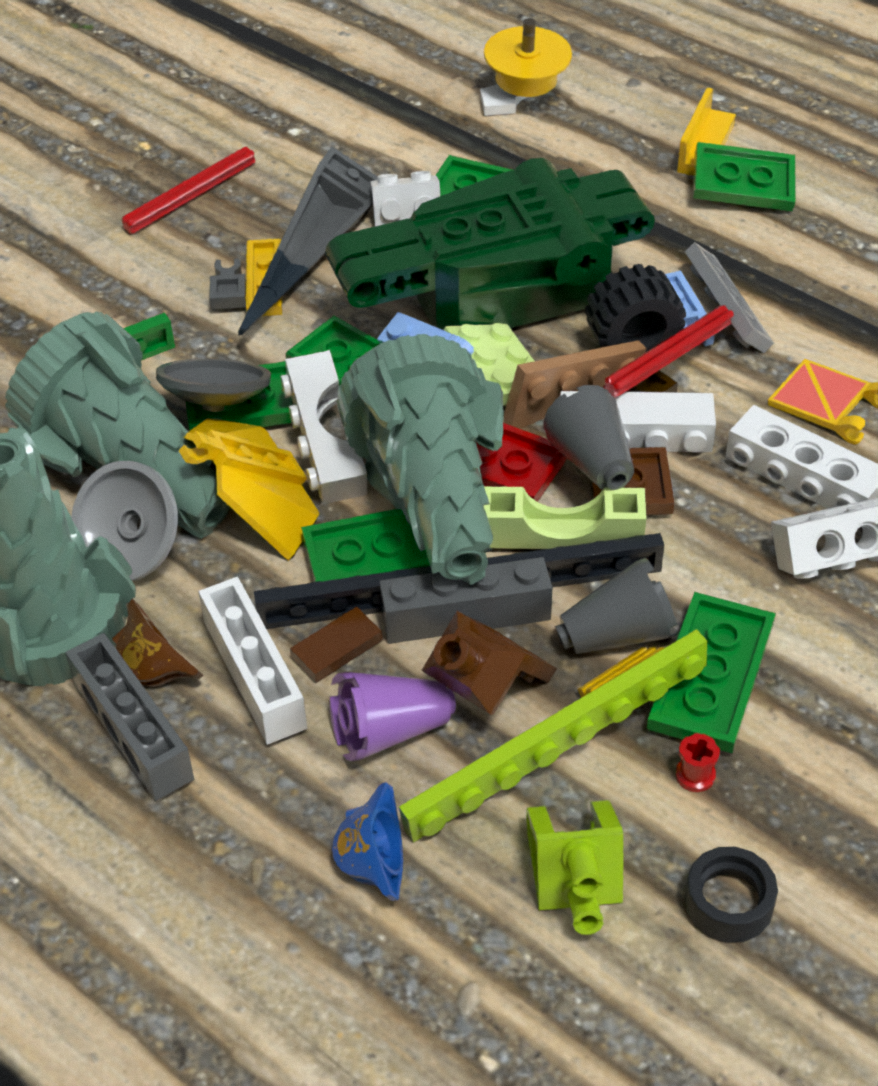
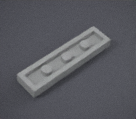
M694 242L685 251L692 262L690 270L697 278L706 283L704 291L713 301L720 305H725L728 310L733 311L734 317L731 318L732 324L730 325H733L736 329L733 332L735 338L744 347L749 348L752 345L765 353L774 344L773 340L715 255Z

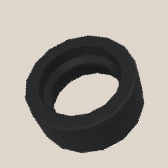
M736 846L717 847L702 853L691 865L684 894L686 913L695 927L708 937L726 943L745 942L759 936L771 922L778 895L776 875L768 863L752 851ZM731 875L744 879L757 891L759 895L756 908L745 913H728L718 910L705 899L703 895L704 883L716 876Z

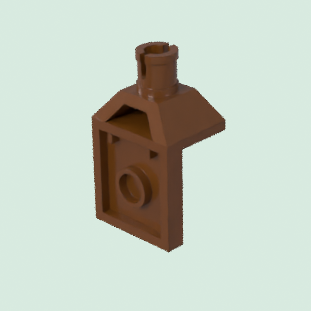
M456 611L421 671L493 716L517 676L532 683L535 677L549 683L557 668L493 628Z

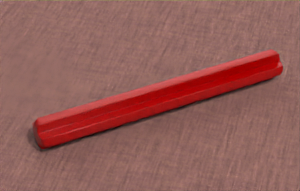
M243 147L127 213L121 219L124 230L134 234L248 168L256 161L255 153L248 147Z
M720 305L606 377L603 388L609 390L613 397L620 396L732 324L733 311L728 310L725 305Z

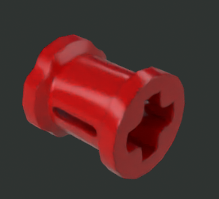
M696 733L685 737L680 743L679 757L682 760L677 765L675 776L682 788L698 793L708 790L714 784L716 778L714 766L719 760L720 749L712 737Z

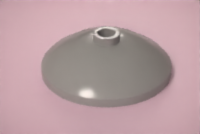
M134 461L112 462L95 471L78 492L71 515L87 548L96 538L101 536L106 538L108 542L123 554L132 568V574L129 576L132 581L146 577L162 564L173 546L178 526L177 504L167 481L155 469ZM141 519V525L138 529L137 522Z

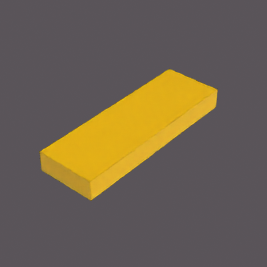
M281 239L247 241L246 312L256 295ZM282 297L263 316L282 315Z

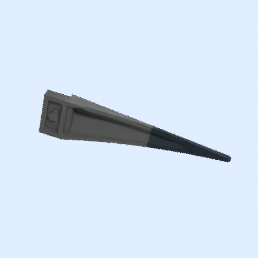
M334 147L329 149L319 162L238 330V336L243 335L325 255L326 246L329 241L336 236L348 233L368 214L373 206L370 181H376V175Z

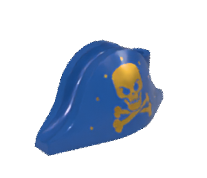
M384 782L377 787L363 806L346 811V819L340 824L335 833L332 852L336 865L344 873L361 884L377 886L385 897L395 901L399 899L403 872V846L394 790L392 786Z

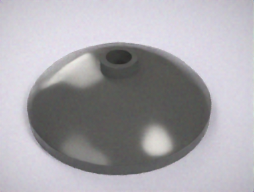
M187 359L160 365L156 369V380L164 389L189 403L202 405L201 409L204 411L219 412L223 411L226 405L242 403L261 393L271 383V372L259 365L242 361Z

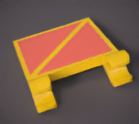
M804 359L768 399V405L834 430L846 442L855 445L864 438V433L858 431L864 428L865 420L860 416H848V414L863 397L878 409V382L870 383Z

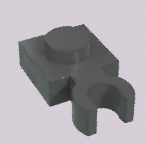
M238 258L234 259V265L230 268L222 267L221 260H216L214 263L216 275L210 276L209 299L211 309L246 307L245 274H242L240 260Z

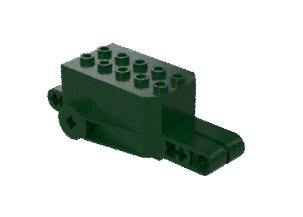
M532 158L522 162L514 170L498 174L421 203L418 209L413 212L411 218L336 236L329 241L325 254L348 302L354 307L365 308L416 295L432 326L444 330L445 326H462L464 324L493 325L494 323L507 324L510 328L585 309V306L589 305L587 302L589 294L595 293L594 286L598 282H604L606 280L605 276L611 273L613 246L645 237L653 229L655 217L622 171L609 170L578 178L572 168L557 171L549 160Z

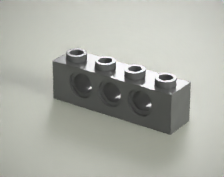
M105 633L65 652L75 686L155 801L195 780L188 748Z

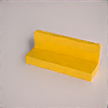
M706 88L680 140L677 173L694 176V157L697 142L725 145L735 125L736 114L711 109L712 88Z

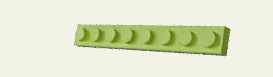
M697 629L402 804L399 806L404 831L413 843L424 836H432L438 833L450 820L462 813H470L476 810L485 799L500 790H508L514 787L523 776L538 767L549 766L561 753L576 744L582 745L587 743L595 736L596 732L613 722L619 723L625 720L634 709L644 703L660 699L669 688L682 680H690L696 677L707 666V640Z

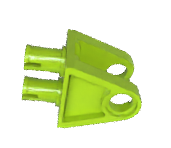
M610 800L590 801V808L594 817V821H590L591 830L554 832L546 806L526 807L527 836L539 911L570 908L574 922L573 927L578 933L584 935L596 933L602 928L604 920L599 905L623 903V829Z

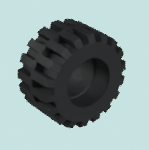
M634 264L630 269L624 266L619 268V272L615 274L609 273L605 276L606 280L604 282H598L594 286L595 293H590L587 298L589 305L585 306L586 320L600 348L639 340L647 348V352L685 327L686 322L684 318L686 317V310L683 307L682 301L665 273L661 270L657 271L651 265L644 268L642 264Z

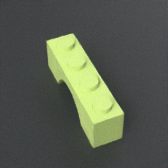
M484 486L490 502L489 505H484L493 533L491 548L551 549L559 546L565 547L645 535V488H621L618 490L603 488L596 498L586 504L570 508H556L538 503L527 494L523 487Z

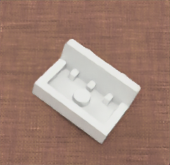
M430 171L412 172L410 178L399 179L397 174H382L377 176L376 181H370L375 226L411 218L413 212L418 209L421 203L440 197L439 179L437 176H431Z

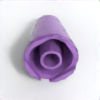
M343 672L337 673L331 685L339 684L338 695L330 697L333 732L338 746L346 744L350 753L343 756L349 761L361 760L447 724L451 714L456 709L453 691L437 680Z

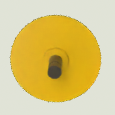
M526 18L523 20V26L508 28L490 37L484 46V58L488 66L496 72L495 80L502 90L515 96L536 97L550 92L556 86L557 75L563 72L571 62L572 49L562 36L551 30L536 27L535 19Z

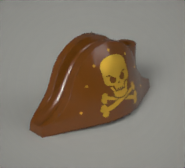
M132 598L128 603L127 624L112 640L117 644L116 650L142 686L156 687L179 678L197 680L204 675L169 644L140 605Z

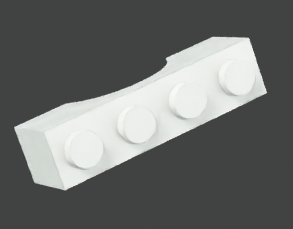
M330 350L285 359L286 375L280 376L284 397L292 398L293 405L289 406L291 423L293 428L300 427L302 436L298 437V446L302 460L309 458L311 468H307L306 471L311 491L318 490L322 504L367 495V472L362 457L355 453L354 448L350 447L346 440L331 435L320 423L324 413L336 405L338 400L339 380Z

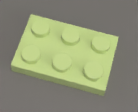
M494 323L493 325L464 324L462 326H445L444 331L466 339L474 347V352L471 355L472 359L475 360L478 368H482L486 380L500 384L503 391V405H507L517 365L534 361L507 324Z

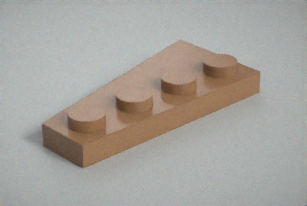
M637 340L517 365L504 412L503 423L521 429L544 419L548 408L560 396L561 391H578L577 387L583 385H598L603 388L606 377L646 353L647 348Z

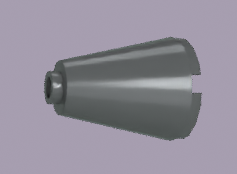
M583 385L577 387L579 392L569 397L565 393L559 396L548 408L543 420V427L549 443L600 489L618 490L623 488L631 480L634 474V466L615 398L609 390L598 385Z
M647 558L636 560L559 615L561 624L555 626L564 650L572 647L575 654H582L668 639L678 635V631L673 627L677 625L676 619L661 581L656 582L654 580L651 582L647 574L654 570Z

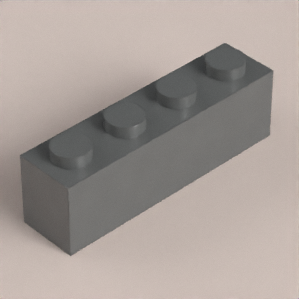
M544 557L487 565L485 577L472 585L463 580L445 578L440 572L379 581L381 611L388 644L440 637L443 635L456 611L493 629L551 620L553 588Z

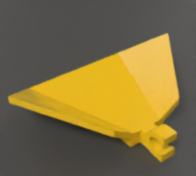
M207 418L183 437L193 441L196 447L188 448L186 445H183L179 453L184 461L190 464H200L208 459L213 460L216 465L217 495L289 561L303 541L301 527L313 525L319 515V511L302 486L307 480V476L291 451L278 448L268 431L263 427Z

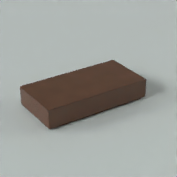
M356 606L291 647V658L317 683L383 640L382 630Z

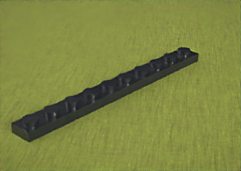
M661 533L565 547L559 546L530 552H518L488 557L487 559L488 565L544 557L553 588L611 579L636 560L647 558L654 568L653 571L647 574L662 572L665 545ZM430 566L258 590L254 591L256 611L266 629L334 620L356 606L365 615L382 613L380 580L432 573Z

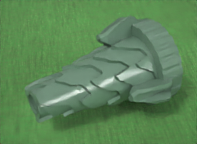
M102 312L81 313L54 326L51 331L45 333L26 352L23 360L15 368L14 375L10 378L9 388L5 396L7 399L5 406L8 417L15 423L18 429L28 432L40 452L43 464L59 472L68 473L73 477L79 476L82 473V459L96 469L116 461H134L148 465L159 472L169 484L177 504L178 525L201 539L213 533L214 528L222 522L230 510V506L217 495L216 471L210 466L213 460L208 459L200 464L186 463L182 458L179 450L183 445H186L188 448H195L196 445L193 441L183 438L188 431L166 407L165 398L150 385V380L143 374L141 370L143 355L140 351L141 346L113 318L107 314L104 315Z
M417 334L416 336L407 335L398 337L393 341L383 342L356 359L350 366V370L345 372L341 379L342 384L338 387L337 408L347 442L350 447L354 448L355 453L359 457L366 459L365 469L369 483L384 498L389 500L396 509H402L408 523L411 525L420 551H426L432 573L440 572L445 578L463 580L472 585L485 577V569L488 565L486 552L491 551L490 545L493 541V533L484 505H489L490 502L481 478L479 467L482 465V460L476 442L492 451H497L502 447L503 391L499 383L485 379L482 368L477 367L469 351L466 348H461L460 344L453 340L449 341L445 337L437 335Z
M9 428L8 433H0V678L30 686L56 685L64 683L68 679H73L66 651L102 633L106 634L114 646L116 645L112 638L126 624L125 617H128L126 604L136 597V587L129 577L132 574L130 564L123 554L108 542L106 538L100 536L88 548L86 547L78 528L61 500L59 490H51L40 452L27 431Z

